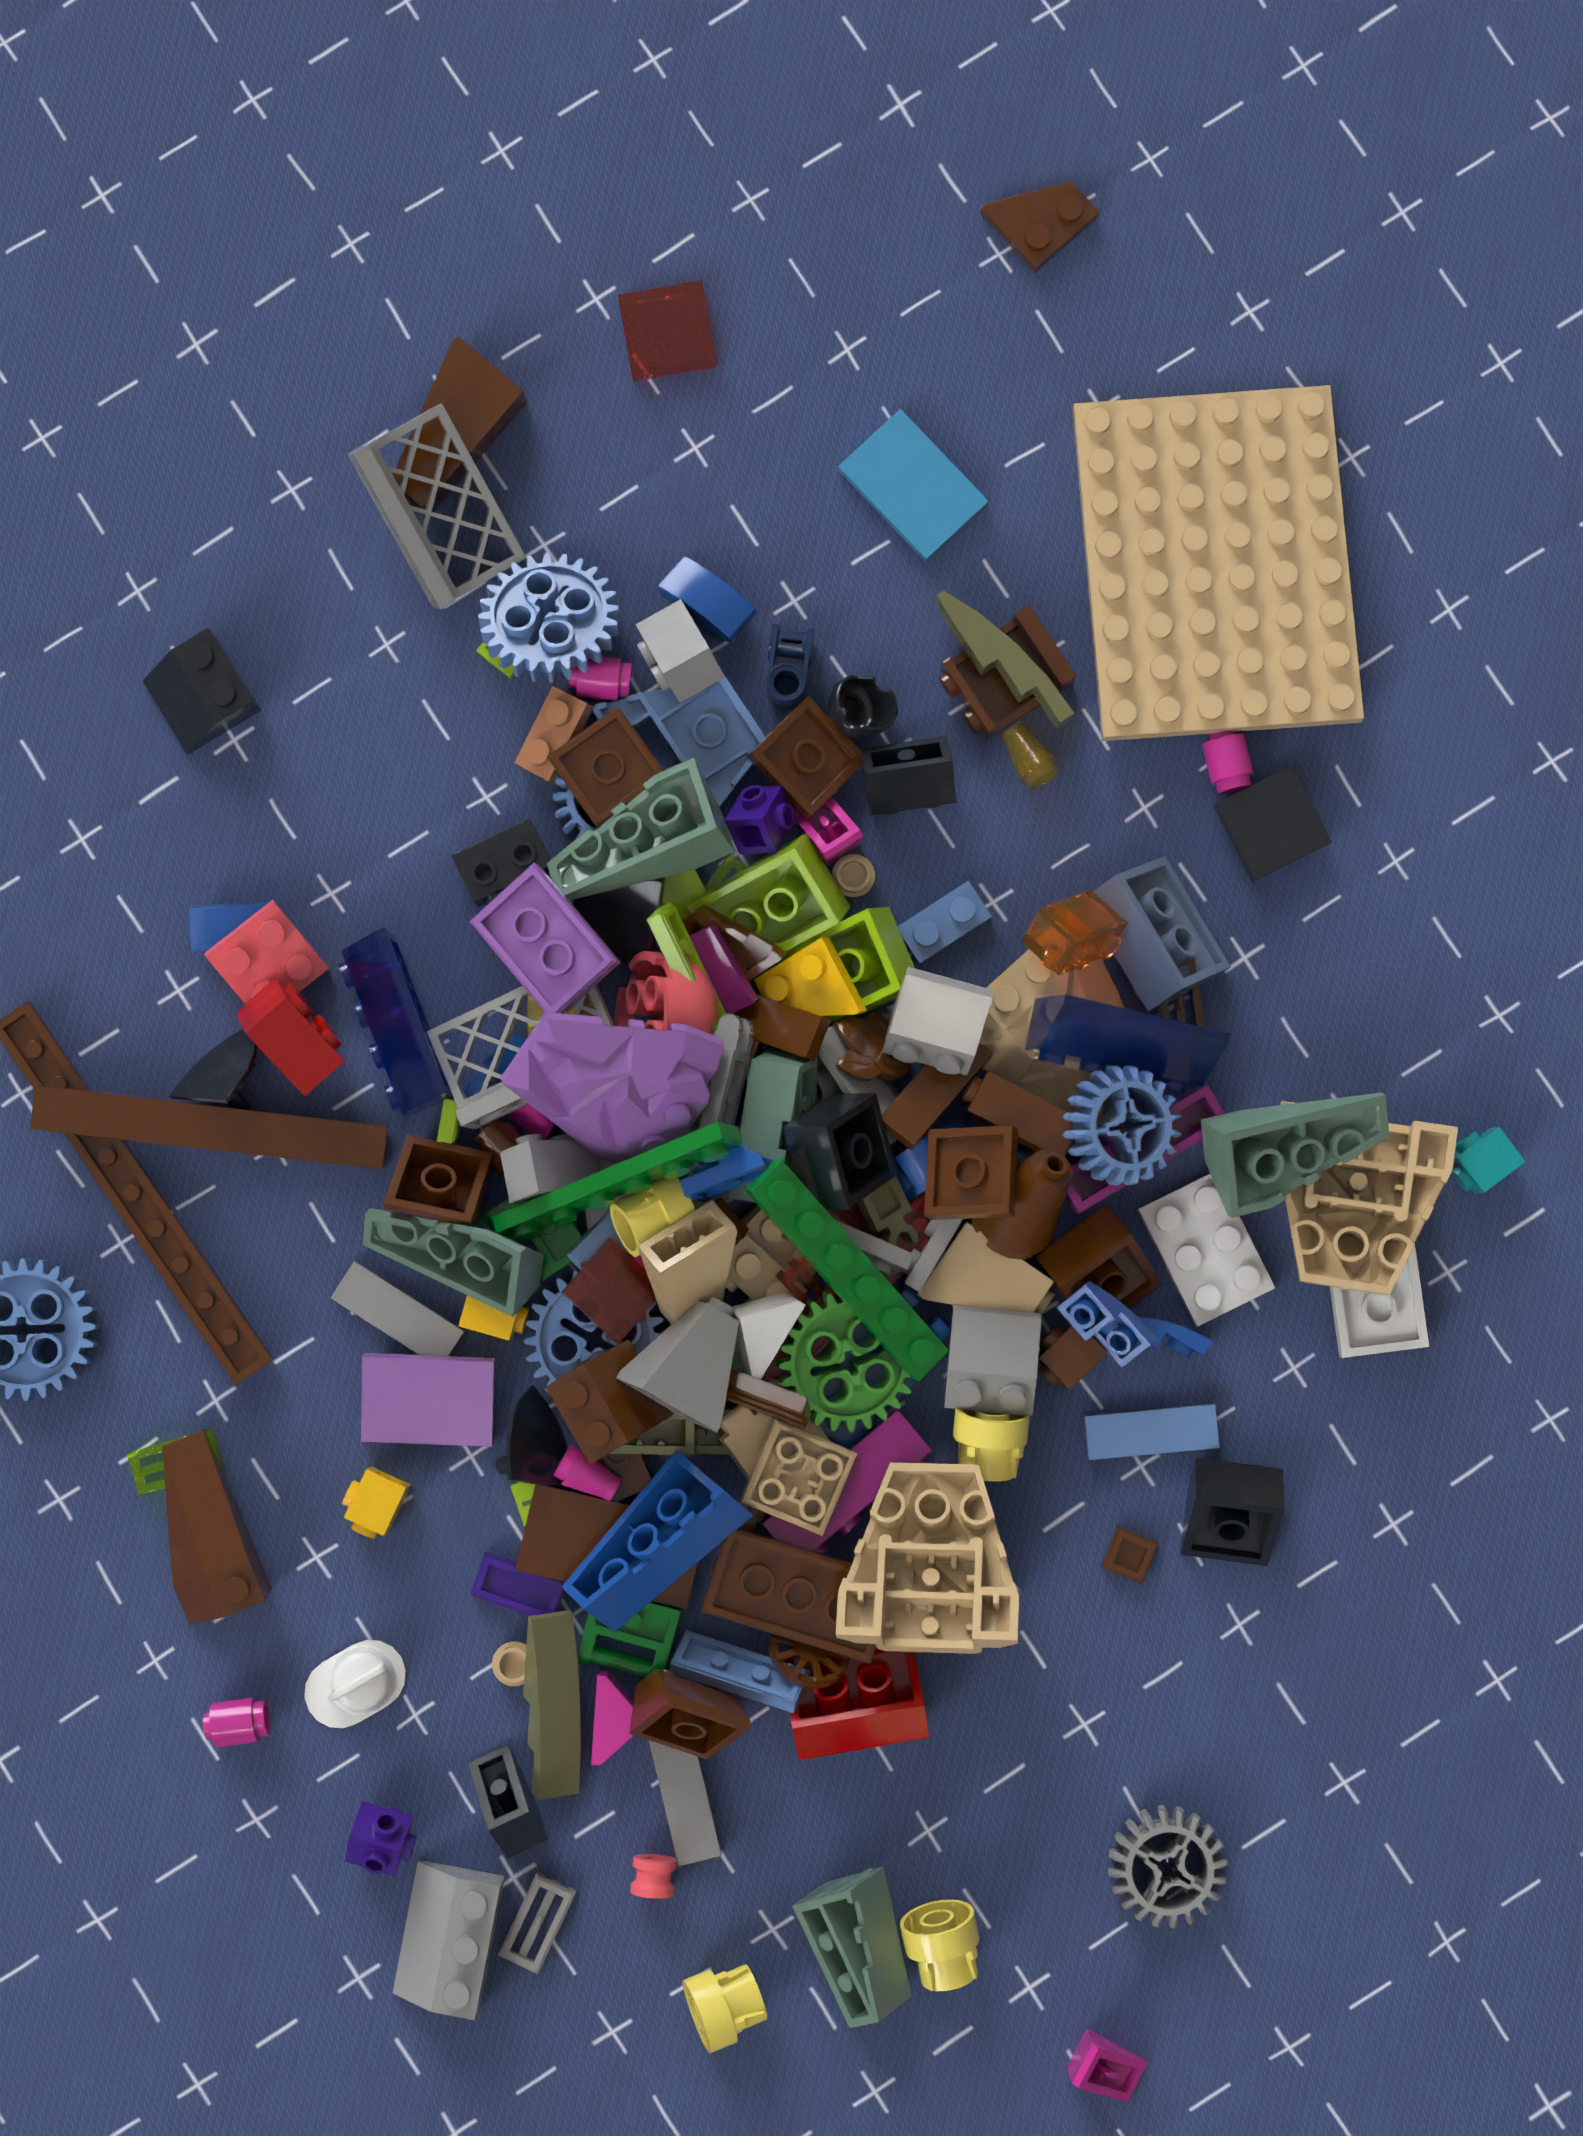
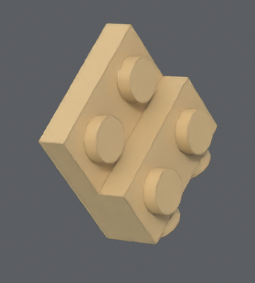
M757 1205L742 1221L749 1230L744 1239L736 1242L734 1245L726 1288L733 1293L739 1287L749 1296L744 1303L784 1291L799 1300L807 1291L803 1286L816 1273V1270Z

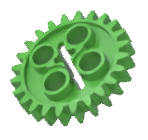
M823 1291L822 1305L819 1306L810 1298L806 1300L810 1312L806 1316L802 1313L797 1319L799 1324L796 1328L792 1327L788 1333L791 1336L790 1341L783 1342L779 1348L787 1353V1356L776 1360L775 1365L780 1369L787 1370L788 1373L778 1378V1383L785 1387L793 1386L789 1391L807 1397L809 1409L812 1411L810 1421L816 1426H819L827 1417V1427L831 1431H836L841 1420L845 1429L849 1432H854L856 1420H860L867 1429H870L872 1424L871 1415L876 1414L886 1421L885 1406L889 1404L894 1408H901L895 1396L898 1392L904 1394L911 1393L909 1387L903 1383L904 1378L911 1377L884 1347L881 1352L866 1354L878 1345H881V1343L871 1332H869L865 1340L854 1342L852 1333L856 1325L861 1323V1321L839 1296L838 1300H835L831 1293ZM820 1336H827L829 1339L827 1351L820 1356H812L811 1345L813 1341ZM849 1351L854 1357L849 1359L850 1366L844 1368L839 1363L845 1360L844 1353ZM881 1363V1377L874 1383H866V1370L873 1364ZM828 1366L818 1371L815 1375L810 1373L814 1367ZM832 1378H840L842 1386L838 1394L833 1397H825L823 1389L827 1381Z

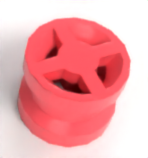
M659 1854L634 1855L632 1866L636 1869V1879L631 1883L630 1893L635 1896L654 1899L673 1897L675 1886L671 1883V1874L676 1870L677 1859Z

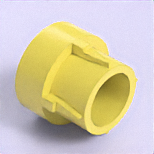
M662 1177L652 1182L653 1187L638 1194H627L610 1206V1215L614 1229L623 1246L632 1256H640L638 1245L695 1211L691 1199L684 1196L680 1180L677 1177L670 1179Z
M955 1409L953 1437L958 1442L959 1464L979 1465L984 1481H1007L1016 1478L1019 1458L1023 1457L1024 1446L1027 1445L1030 1416Z
M960 1900L933 1901L910 1910L902 1917L900 1929L905 1952L910 1959L917 1961L921 1983L924 1988L931 1991H950L961 1988L978 1978L975 1959L978 1957L976 1946L979 1943L980 1936L974 1909L969 1903Z
M747 1964L716 1975L709 1969L682 1980L685 1998L694 2024L706 2050L710 2054L737 2043L738 2033L767 2020V2012L760 1990Z

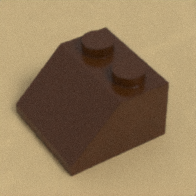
M407 1135L384 1201V1209L472 1226L482 1216L492 1185L493 1153Z
M1106 1205L1036 1256L1037 1261L1048 1278L1054 1281L1053 1285L1064 1300L1090 1281L1130 1309L1162 1285L1132 1234Z
M629 1339L546 1386L548 1393L589 1464L673 1416L666 1407L616 1379L620 1370L638 1355Z
M655 1669L636 1685L629 1734L708 1760L750 1727V1719L735 1696L719 1691L718 1688L681 1678L674 1671Z

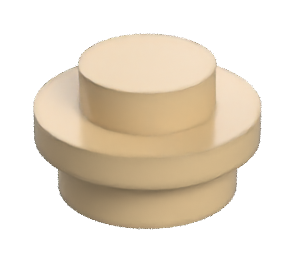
M849 854L843 856L835 863L832 877L844 896L856 898L870 891L874 884L875 871L871 862L864 856Z
M518 1641L507 1642L495 1652L492 1659V1669L494 1675L501 1683L508 1686L524 1684L526 1644Z

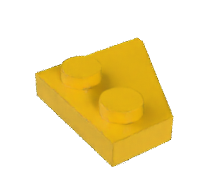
M830 937L819 938L754 979L763 997L819 1016L855 1015L867 1011Z

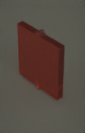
M608 1238L589 1261L584 1260L581 1262L582 1269L561 1293L615 1343L619 1344L639 1320L644 1321L646 1319L645 1313L656 1301L646 1270L612 1238Z

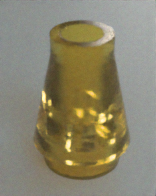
M1023 723L1015 724L1002 734L1001 738L1007 746L1020 783H1026L1029 789L1032 790L1046 784L1058 774L1059 769L1055 765L1057 758L1027 730Z

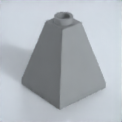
M711 1297L708 1303L696 1302L622 1368L616 1379L684 1419L718 1432L722 1424L739 1321L731 1317L735 1309L714 1297Z

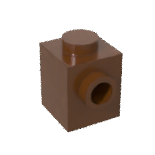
M1071 1324L1062 1332L1055 1327L1039 1342V1347L1042 1351L1039 1353L1038 1359L1043 1365L1037 1370L1055 1389L1062 1383L1070 1390L1108 1352L1093 1337L1085 1341Z

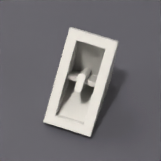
M784 1291L733 1306L732 1308L735 1310L731 1317L739 1321L735 1343L739 1368L748 1375L761 1380L804 1309L805 1304Z

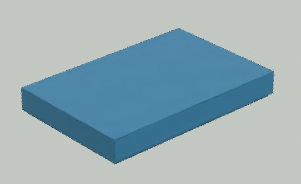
M901 408L838 466V471L925 562L989 503L986 497Z

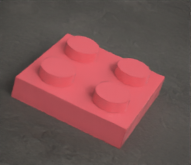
M273 899L204 953L208 961L245 1004L275 978L284 988L291 983L300 992L329 969L328 965Z

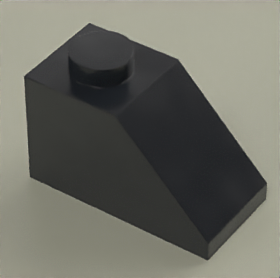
M508 1744L468 1763L487 1829L507 1858L548 1840L538 1806Z

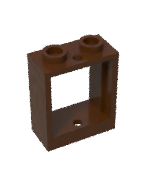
M990 1071L982 1079L975 1076L961 1099L962 1103L968 1105L963 1115L986 1127L1014 1126L1018 1129V1143L1034 1152L1042 1149H1051L1065 1157L1073 1139H1066L1062 1135L1065 1131L1072 1130V1122H1067L1062 1117L1065 1113L1069 1112Z

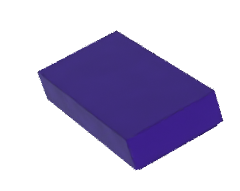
M488 1552L484 1553L470 1595L529 1616L558 1612L565 1592L562 1588L565 1583L564 1581L515 1571L516 1562Z

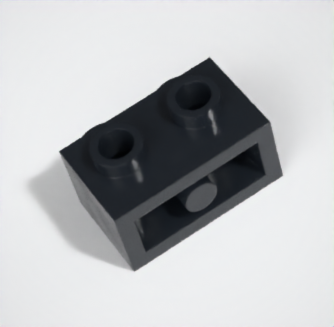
M947 736L860 748L870 816L895 814L899 811L925 807L936 808L941 805L956 803L953 760Z
M531 818L451 855L477 907L484 904L487 906L533 863L538 864L548 875L547 863L551 860Z

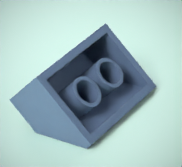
M1166 856L1116 874L1082 899L1090 912L1092 921L1100 929L1112 950L1115 960L1121 965L1134 988L1136 996L1142 1001L1147 1011L1177 999L1179 996L1184 995L1231 967ZM1195 958L1196 973L1190 975L1189 965L1179 966L1186 960Z

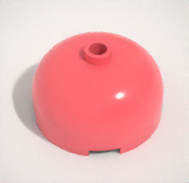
M642 951L636 954L628 964L633 972L627 988L619 987L615 1006L614 1026L628 1027L629 1019L634 1020V1015L658 1016V1020H648L644 1024L646 1029L669 1030L670 1023L685 1024L714 1035L713 1025L714 1020H718V1010L713 986L708 976L690 960L688 962L696 976V983L669 968L662 952Z

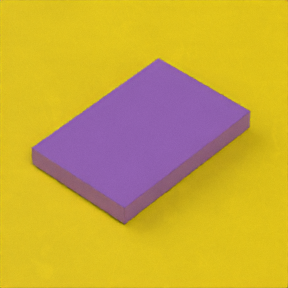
M536 863L527 868L469 921L544 1012L566 1013L621 963L550 877Z
M381 1353L363 1354L361 1442L493 1446L495 1358Z

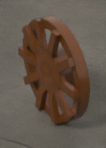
M771 1634L769 1639V1654L776 1669L785 1678L803 1687L823 1688L836 1683L845 1674L850 1663V1657L779 1635ZM778 1642L792 1647L790 1650L779 1653ZM826 1656L841 1658V1666L838 1667ZM792 1658L793 1662L797 1665L794 1670L784 1662L785 1659ZM824 1664L833 1673L822 1677L820 1667ZM803 1668L813 1670L814 1677L805 1676L800 1672Z

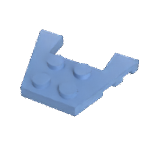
M726 677L681 703L677 700L672 689L669 688L664 692L662 689L646 693L632 694L627 696V698L609 703H598L594 705L592 710L597 720H599L616 707H619L634 729L647 720L652 719L680 763L693 757L695 758L719 808L753 767L754 764L746 756L765 738V735Z

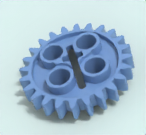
M545 553L543 562L539 564L531 556H527V567L522 569L513 562L511 563L513 573L511 576L498 572L499 586L487 585L488 598L480 600L482 613L478 614L483 644H487L491 658L499 657L502 669L513 664L516 677L521 676L526 670H530L532 682H536L541 673H547L550 683H554L556 672L562 671L564 676L570 680L572 679V668L577 666L582 672L587 673L588 659L601 663L602 655L600 649L612 650L611 637L618 636L617 621H620L616 592L610 590V583L607 577L599 579V572L596 566L585 572L584 560L582 558L578 559L571 566L568 565L567 554H562L558 563H552L549 553ZM580 607L584 608L582 610H573ZM520 624H525V626L523 627H515ZM558 640L564 641V642L558 643V644H553V643H552V642L558 641Z
M21 1258L18 1271L11 1261L2 1262L3 1275L0 1274V1298L5 1296L10 1299L13 1305V1312L10 1318L5 1321L0 1318V1326H16L26 1323L28 1325L63 1324L65 1326V1330L59 1333L0 1335V1343L6 1340L11 1343L14 1349V1356L11 1362L4 1364L0 1361V1390L5 1386V1398L8 1400L14 1399L19 1389H21L24 1401L33 1400L35 1388L42 1398L51 1397L50 1384L59 1391L66 1390L67 1383L64 1376L79 1379L81 1374L75 1365L77 1363L91 1364L92 1362L83 1353L84 1349L98 1346L96 1341L87 1338L88 1332L100 1328L99 1324L91 1323L87 1320V1316L97 1311V1307H84L82 1303L88 1297L90 1291L82 1290L75 1292L73 1290L79 1280L77 1276H71L63 1281L62 1277L65 1268L63 1266H56L48 1273L47 1260H39L33 1270L30 1259ZM47 1294L52 1296L57 1303L56 1313L50 1319L45 1318L39 1309L41 1299ZM47 1338L53 1340L58 1347V1355L51 1363L45 1361L40 1353L41 1345Z
M573 1271L572 1285L569 1286L565 1280L558 1278L556 1281L560 1292L555 1294L548 1289H544L542 1292L548 1304L546 1306L541 1304L532 1305L535 1312L541 1316L539 1320L526 1321L525 1325L536 1330V1336L524 1339V1343L536 1346L537 1352L526 1358L528 1362L540 1361L541 1367L534 1373V1378L547 1375L550 1378L547 1383L549 1385L608 1351V1349L602 1346L596 1347L593 1351L587 1348L589 1340L561 1325L563 1318L574 1322L588 1332H594L598 1327L603 1330V1340L615 1346L622 1342L617 1340L613 1333L614 1324L620 1318H629L637 1326L636 1337L631 1343L637 1354H639L659 1336V1333L654 1331V1326L662 1323L664 1317L650 1316L649 1312L656 1306L657 1302L654 1300L643 1304L640 1299L646 1290L644 1286L636 1289L634 1292L628 1290L631 1284L630 1276H626L620 1284L615 1283V1271H613L601 1285L594 1286L590 1280L584 1281L579 1271ZM586 1296L593 1298L598 1304L599 1309L597 1317L591 1322L581 1321L575 1313L576 1303L579 1299ZM563 1335L572 1337L577 1343L578 1349L575 1357L567 1361L560 1359L554 1351L555 1341Z

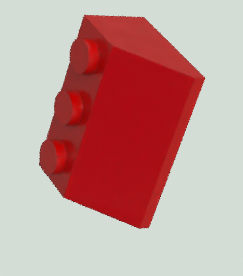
M876 1647L871 1664L851 1658L845 1674L839 1681L823 1688L806 1687L795 1713L790 1712L799 1761L930 1738L914 1652L884 1651ZM826 1656L838 1667L841 1666V1658ZM792 1658L784 1660V1662L796 1665ZM824 1664L820 1667L822 1677L833 1673ZM810 1670V1677H814L813 1670Z

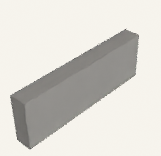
M357 1261L352 1263L331 1296V1299L419 1355L450 1356L465 1333V1330Z
M649 1740L678 1866L722 1856L699 1757Z

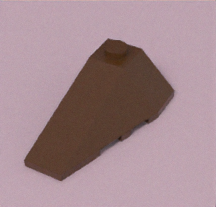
M205 1429L163 1445L172 1584L189 1624L224 1618L266 1601L272 1587Z

